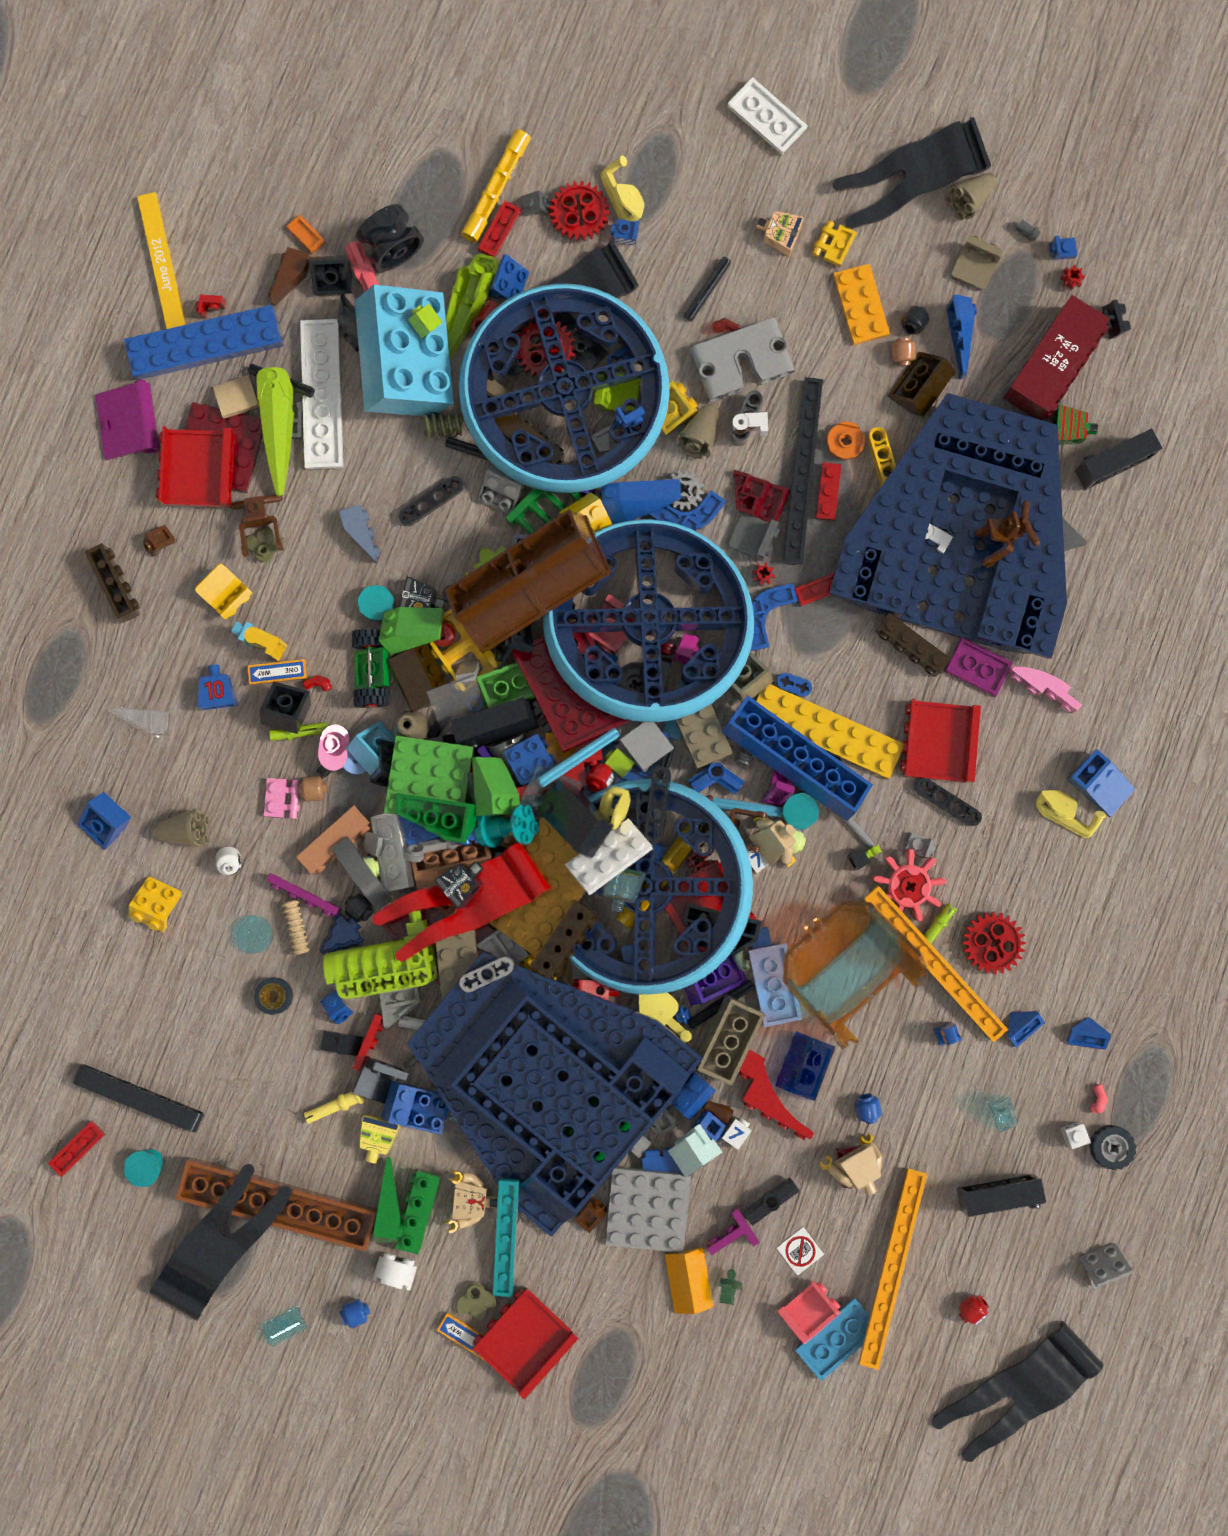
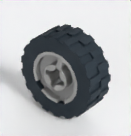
M1106 1125V1127H1100L1098 1131H1095L1090 1139V1153L1099 1165L1111 1170H1121L1129 1166L1131 1161L1133 1162L1134 1155H1136V1144L1130 1133L1123 1128L1115 1125ZM1111 1144H1114L1116 1146V1149L1114 1151H1110L1112 1147Z

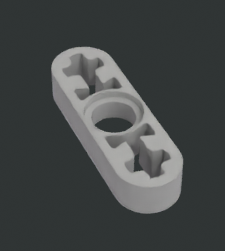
M508 956L500 957L464 974L459 982L460 987L465 992H471L510 974L514 968V962ZM501 961L509 962L508 970L506 971L504 968L498 970L500 975L497 976L495 968L501 966ZM483 969H490L492 971L491 979L486 980L482 977L481 972ZM477 972L479 981L473 982L472 987L469 985L465 986L466 978L468 977L469 980L476 977L474 973Z

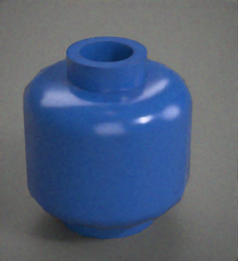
M871 1093L858 1096L854 1103L857 1118L862 1122H866V1124L877 1122V1119L882 1115L879 1099Z
M360 1299L343 1304L342 1310L339 1311L344 1326L348 1325L349 1328H355L368 1321L367 1315L370 1314L367 1302L362 1303Z

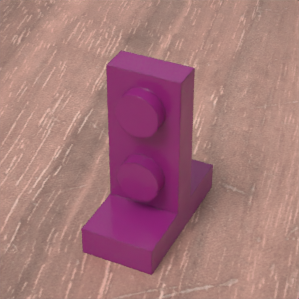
M772 769L769 789L763 794L762 802L780 807L794 794L795 786H792L791 781Z
M737 1206L730 1211L738 1225L732 1224L724 1230L725 1233L720 1237L716 1235L708 1241L709 1244L706 1247L711 1256L743 1234L746 1235L753 1247L760 1243Z

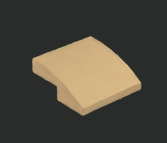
M249 375L213 386L223 419L259 408Z

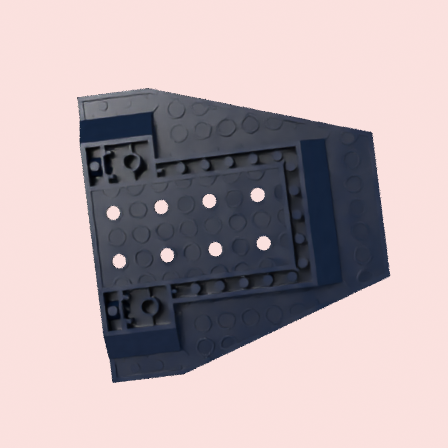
M947 393L846 536L829 594L847 599V601L864 610L885 616L890 612L899 620L959 638L963 637L969 641L1006 652L1034 654L1051 659L1067 606L1058 425ZM950 495L958 497L957 504L949 502ZM1029 501V523H1031L1033 531L1040 540V545L1034 546L1026 533H1024L1023 537H1019L1014 542L1015 548L1013 552L995 562L991 567L983 566L982 560L1003 548L1005 543L993 541L990 533L984 538L976 537L975 530L987 525V521L990 518L996 519L1001 517L1006 519L1012 511L1017 512L1019 519L1021 517L1022 503ZM988 505L992 506L995 510L994 514H987L985 507ZM929 524L953 536L943 554L937 551L939 547L937 543L930 539L925 540ZM976 541L984 543L983 550L975 548ZM929 566H935L938 569V574H929ZM965 577H972L974 585H966ZM919 602L927 604L928 608L926 611L918 609ZM960 612L963 614V622L955 620V613Z
M482 952L465 974L499 957ZM501 961V966L495 968L497 976L500 975L498 970L503 968L506 971L508 970L509 962ZM514 964L510 974L471 992L463 991L459 980L409 1039L407 1044L419 1063L424 1067L430 1080L436 1086V1090L448 1109L455 1116L460 1124V1128L467 1135L469 1142L484 1166L491 1173L496 1185H499L500 1178L519 1180L518 1210L552 1237L563 1223L579 1212L679 1094L690 1073L703 1057L653 1017L558 980L549 979L545 975ZM483 969L481 975L486 980L491 979L492 971L490 969ZM477 972L474 973L476 975L474 979L469 980L468 977L466 978L465 986L469 985L472 987L473 982L479 981ZM529 1045H535L538 1048V1052L535 1055H530L527 1052ZM559 1071H567L569 1077L566 1080H560L557 1076ZM508 1075L512 1078L513 1082L510 1085H505L502 1083L501 1078ZM590 1096H597L600 1101L597 1105H591L588 1102V1098ZM534 1101H541L543 1108L535 1110L532 1107V1103ZM627 1121L630 1124V1128L623 1131L619 1128V1123ZM571 1126L574 1132L572 1135H565L563 1128ZM601 1151L605 1157L598 1161L594 1159L593 1154Z

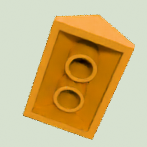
M703 1247L684 1250V1252L666 1253L665 1260L675 1314H697L712 1308L713 1301Z

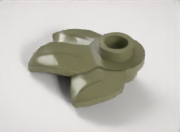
M268 526L260 529L257 536L248 535L246 538L248 549L254 552L255 557L259 561L268 562L272 559L274 553L278 552L276 538L272 529Z
M471 1282L467 1285L465 1294L458 1300V1314L461 1316L470 1311L473 1317L481 1322L487 1313V1308L496 1307V1299L491 1292L484 1289L481 1283ZM476 1288L478 1289L479 1293L477 1295L472 1294L471 1290Z

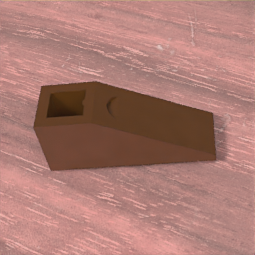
M287 247L286 252L282 253L280 260L282 264L275 273L274 286L270 288L268 298L273 306H276L306 278L310 267L309 253Z

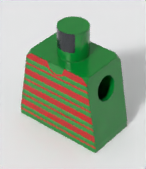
M1058 405L1054 411L1053 424L1058 425L1059 445L1083 443L1086 440L1087 434H1097L1098 424L1088 423L1089 414L1085 411L1063 405Z

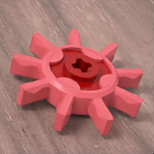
M907 848L906 864L900 866L896 864L893 858L888 855L885 856V861L892 868V872L887 878L873 875L872 880L877 883L887 884L888 892L886 895L897 903L896 906L901 911H903L904 907H912L915 919L922 921L923 918L919 905L925 900L933 906H941L938 899L929 895L931 886L946 883V879L940 877L930 879L926 873L936 861L933 857H929L921 867L914 865L915 854L913 849ZM907 882L912 883V884L910 885L911 889H907V888H906V887H907Z

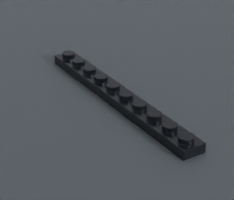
M804 377L783 563L803 564L823 379Z

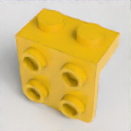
M218 563L195 586V591L225 620L228 617H232L236 613L237 608L241 604L246 603L252 594L248 587L222 563Z
M148 877L129 904V917L137 923L141 922L150 929L163 933L167 928L168 916L181 898L182 892L152 877Z

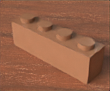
M354 805L296 858L312 875L316 873L319 875L327 868L326 864L329 861L334 862L338 859L332 847L346 837H349L354 844L356 842L354 839L357 836H363L370 830L371 822Z

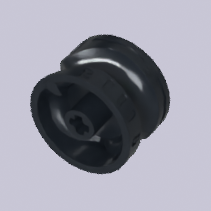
M392 204L376 211L361 224L356 232V239L359 244L367 243L372 246L370 259L377 270L381 272L392 270L408 261L418 252L424 242V237L416 226H406L409 215L400 204Z

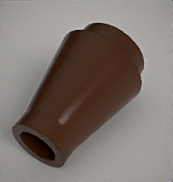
M708 1100L704 1109L705 1112L709 1111L722 1123L729 1124L734 1113L731 1106L715 1103Z

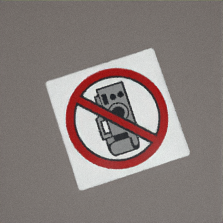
M804 1227L777 1247L796 1275L802 1273L824 1255Z

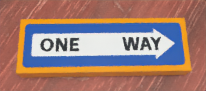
M306 660L249 665V685L273 683V681L284 682L307 679Z
M447 1312L437 1331L484 1360L476 1351L472 1350L474 1346L473 1340L479 1334L482 1336L483 1334Z

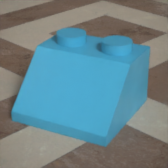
M381 721L356 735L346 748L370 776L379 767V742L383 739L395 743L394 736Z

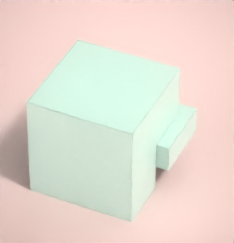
M700 1124L674 1142L675 1146L668 1151L685 1177L722 1153L715 1140H710Z

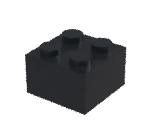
M273 681L260 708L261 724L298 734L311 706L310 691Z

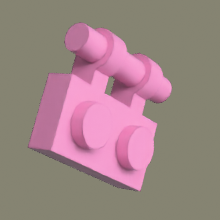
M267 778L264 807L265 817L284 818L285 810L289 811V818L297 819V811H299L300 807L298 805L300 780H292V787H287V779ZM286 793L291 794L290 804H285Z

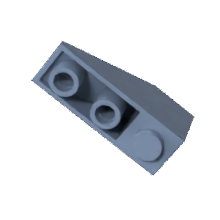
M358 505L339 511L346 533L376 563H379L377 557L380 556L378 546L373 544L372 539L375 538L373 528L368 527L367 521L370 518L367 509L363 510L362 506Z

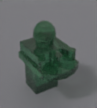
M730 1269L726 1274L727 1279H720L721 1293L719 1303L734 1305L736 1290L742 1291L743 1288L742 1282L735 1280V1270Z

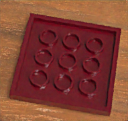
M192 402L185 430L223 431V428H231L235 433L232 489L248 493L263 437L261 418L237 414L223 419L219 408Z

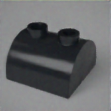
M348 255L309 258L314 295L352 293V273Z

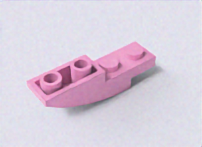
M1015 666L1008 672L1015 682L1024 684L1029 693L1040 695L1045 691V695L1049 699L1057 700L1061 704L1062 709L1069 713L1078 711L1082 706L1081 703L1067 693L1071 686L1051 674L1033 668Z

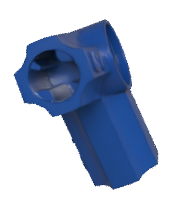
M719 762L712 763L709 767L688 780L691 788L697 792H701L717 782L734 795H736L745 782ZM713 767L720 768L721 775L718 777L713 776L711 769Z

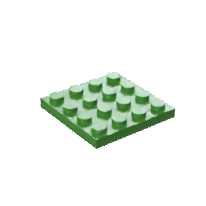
M396 736L384 813L398 815L394 813L397 793L465 803L468 787L467 773H470L473 747Z

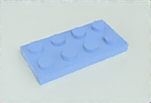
M787 943L748 950L760 1011L765 1014L763 1026L768 1027L802 1020Z

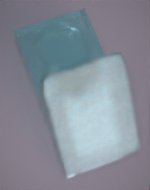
M1010 1096L1002 1097L987 1104L993 1113L999 1132L1018 1125Z

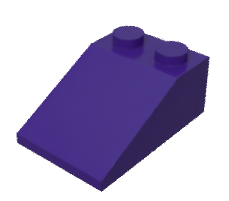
M729 954L714 971L683 989L690 1005L695 1006L703 1004L745 983L747 979L744 972L738 969L733 960V954Z

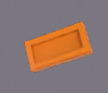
M300 214L286 226L289 232L312 255L326 243L323 237Z

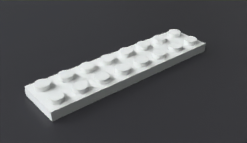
M337 319L300 320L302 383L315 389L312 398L303 395L304 466L306 470L343 468L339 325Z

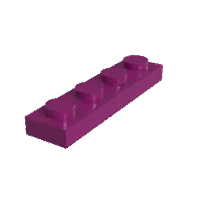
M270 873L267 881L271 882V887L279 891L281 888L287 890V895L292 898H303L305 900L304 904L312 908L318 906L322 908V913L330 917L333 914L337 915L342 909L275 874Z

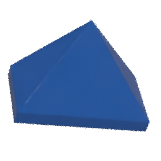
M1037 1011L1010 1012L1007 1036L1012 1045L1017 1048L1044 1025L1045 1022Z
M1088 1017L1071 1029L1067 1044L1106 1050L1111 1034Z

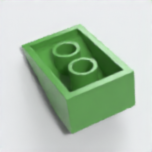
M398 607L384 612L379 642L393 655L439 640L444 616L443 608Z
M517 662L476 677V686L486 709L520 697H524L527 701L535 698Z
M472 757L476 816L512 815L514 809L520 805L519 793L503 758Z

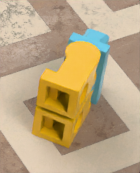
M236 621L231 630L245 645L249 647L254 646L256 649H265V653L278 662L287 647V644L280 638L256 628L249 622L243 625Z

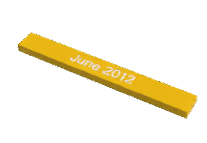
M156 192L137 196L166 328L186 325L158 196Z

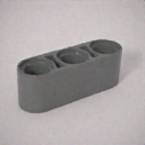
M756 390L750 391L744 400L739 414L759 413L763 401L762 394ZM756 398L759 403L751 404L749 399ZM733 430L731 435L732 443L736 446H743L746 444L751 431L745 432L743 439H738L735 436L736 432Z

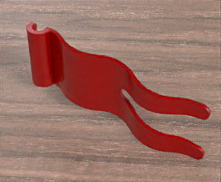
M518 842L505 850L502 855L482 863L481 865L484 870L477 877L482 881L483 885L464 909H457V913L432 924L396 952V959L404 962L440 940L480 928L519 907L531 903L540 894L551 889L550 885L523 844ZM436 885L412 892L397 899L374 914L372 921L375 925L381 926L415 911L454 904L440 887Z

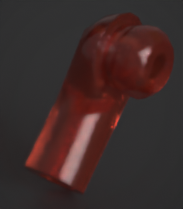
M722 318L712 324V331L715 333H721L726 330L734 332L739 329L740 325L727 318Z

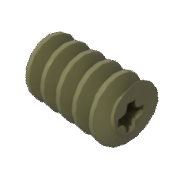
M447 412L446 418L440 413L438 419H436L434 413H432L431 419L428 418L427 414H424V437L428 433L429 437L433 438L434 432L437 437H440L442 432L445 437H448L449 431L452 436H455L457 431L460 436H463L462 417H459L457 412L454 413L453 418H451L449 412Z

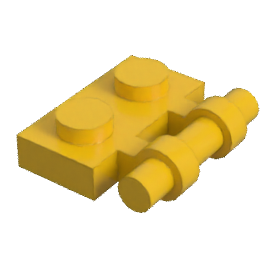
M828 220L820 231L821 236L813 246L812 255L819 257L823 251L826 253L823 260L841 267L857 232L841 224L836 231L832 229L834 222ZM828 237L833 238L830 245L825 243Z

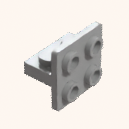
M1115 1243L1080 1256V1261L1087 1272L1092 1289L1133 1273L1130 1265Z

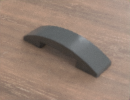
M346 837L332 847L348 874L377 911L393 900V897L377 879L349 837Z

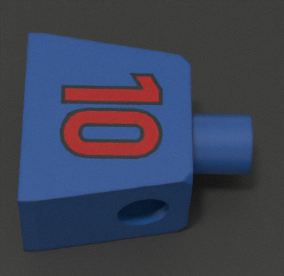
M209 665V676L200 677L198 708L203 711L238 706L230 676L227 674L220 675L219 665Z

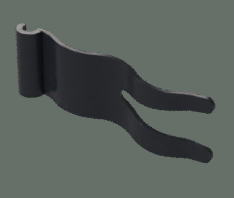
M971 117L965 123L961 124L960 121L952 123L927 138L901 146L866 171L835 179L833 189L840 191L869 187L890 178L900 171L905 174V178L882 200L846 219L847 228L854 229L882 221L896 213L916 197L945 187L969 173L973 175L982 173L991 167V163L974 117Z
M613 240L608 241V244L603 248H595L574 267L546 284L583 285L606 292L615 298L626 296L635 291L639 286ZM557 312L554 321L555 324L558 321L561 322L560 328L566 325L567 333L576 328L577 317L580 314ZM539 313L538 317L541 318L545 313ZM534 318L521 324L511 333L523 330V327L527 328L529 322L532 324L535 322ZM583 320V321L580 322V324H583V323H585V322H587V321H586V320ZM536 355L532 358V362L539 363L542 357ZM515 359L507 372L508 375L516 376L523 372L526 365L521 367L519 365L523 360Z
M245 1164L221 1199L192 1229L172 1254L149 1293L198 1321L226 1275L281 1213L292 1195L291 1187L287 1185L282 1186L267 1205L251 1220L231 1235L225 1236L222 1234L221 1229L245 1192L255 1171L253 1165Z
M1064 1321L1060 1324L1059 1330L1055 1333L1051 1332L1027 1358L995 1374L970 1394L942 1409L932 1419L933 1426L936 1429H942L949 1423L982 1411L1003 1398L1009 1396L1014 1399V1404L991 1428L975 1438L962 1452V1457L965 1461L972 1462L982 1452L1012 1436L1030 1420L1060 1406L1072 1397L1087 1379L1095 1377L1102 1370L1104 1364Z

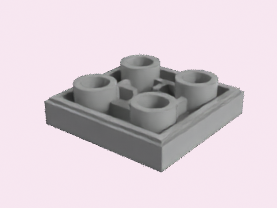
M644 722L620 739V743L642 772L674 749L654 722Z

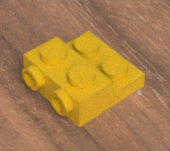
M672 381L669 383L668 409L662 427L666 435H669L682 423H686L698 412L696 409L698 406L697 402L692 397H687L685 394L687 389L681 382Z

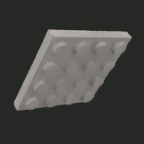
M616 1167L612 1172L605 1245L684 1252L691 1174L685 1177L683 1173Z

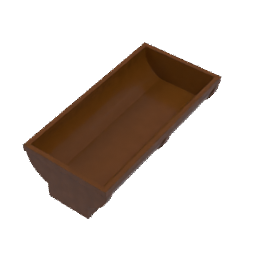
M568 509L446 588L445 592L454 618L463 625L471 640L483 654L611 573V570L587 515H583L579 511L573 513Z

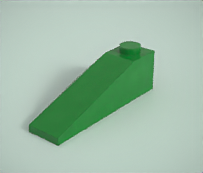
M397 793L394 813L416 823L444 840L466 843L476 824L475 805Z
M391 1157L386 1159L373 1233L375 1243H398V1238L403 1236L404 1225H401Z

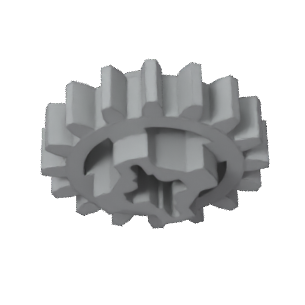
M678 470L677 476L673 473L671 474V479H680L682 489H688L687 494L685 492L681 493L680 499L686 502H679V500L673 502V508L680 507V512L683 511V508L690 511L691 506L697 508L696 502H702L700 496H704L705 491L700 489L704 488V484H699L701 481L700 477L694 478L695 472L689 475L688 470L684 474ZM696 487L697 494L694 497L692 491Z

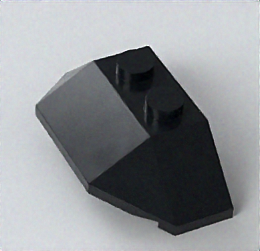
M342 294L340 295L337 322L340 327L338 330L344 338L348 337L351 340L350 345L357 353L359 345L355 307Z
M687 903L682 922L688 928L698 918H709L713 925H715L720 911ZM748 918L744 931L730 954L737 955L758 941L762 921ZM705 921L699 924V929L702 932L708 929V924ZM705 941L700 942L699 946L708 948V944Z

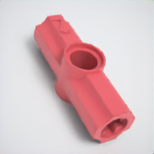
M358 241L349 243L345 247L364 292L373 285H379L370 260L367 259L362 245Z

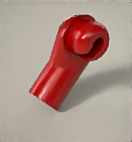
M320 675L303 681L306 690L318 686L326 692L332 688L331 681Z

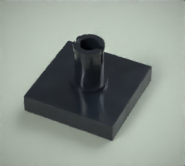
M578 331L569 338L575 339V343L571 345H574L576 349L571 351L576 355V358L570 359L579 363L586 371L592 370L608 354L600 344L585 337Z

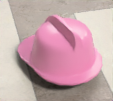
M331 725L321 734L318 759L321 765L328 770L336 771L341 769L346 763L348 755L346 748L350 743V737L344 727Z

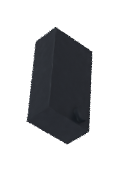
M1151 428L1096 456L1094 453L1083 458L1084 462L1075 472L1084 490H1087L1151 459L1163 448Z
M524 697L451 721L456 743L473 747V752L478 751L477 749L483 745L486 746L539 728L534 708Z
M559 778L537 809L577 853L591 858L594 857L614 827L574 784Z
M1034 1174L956 1188L960 1210L968 1217L1027 1206L1030 1209H1034L1046 1203L1042 1179Z

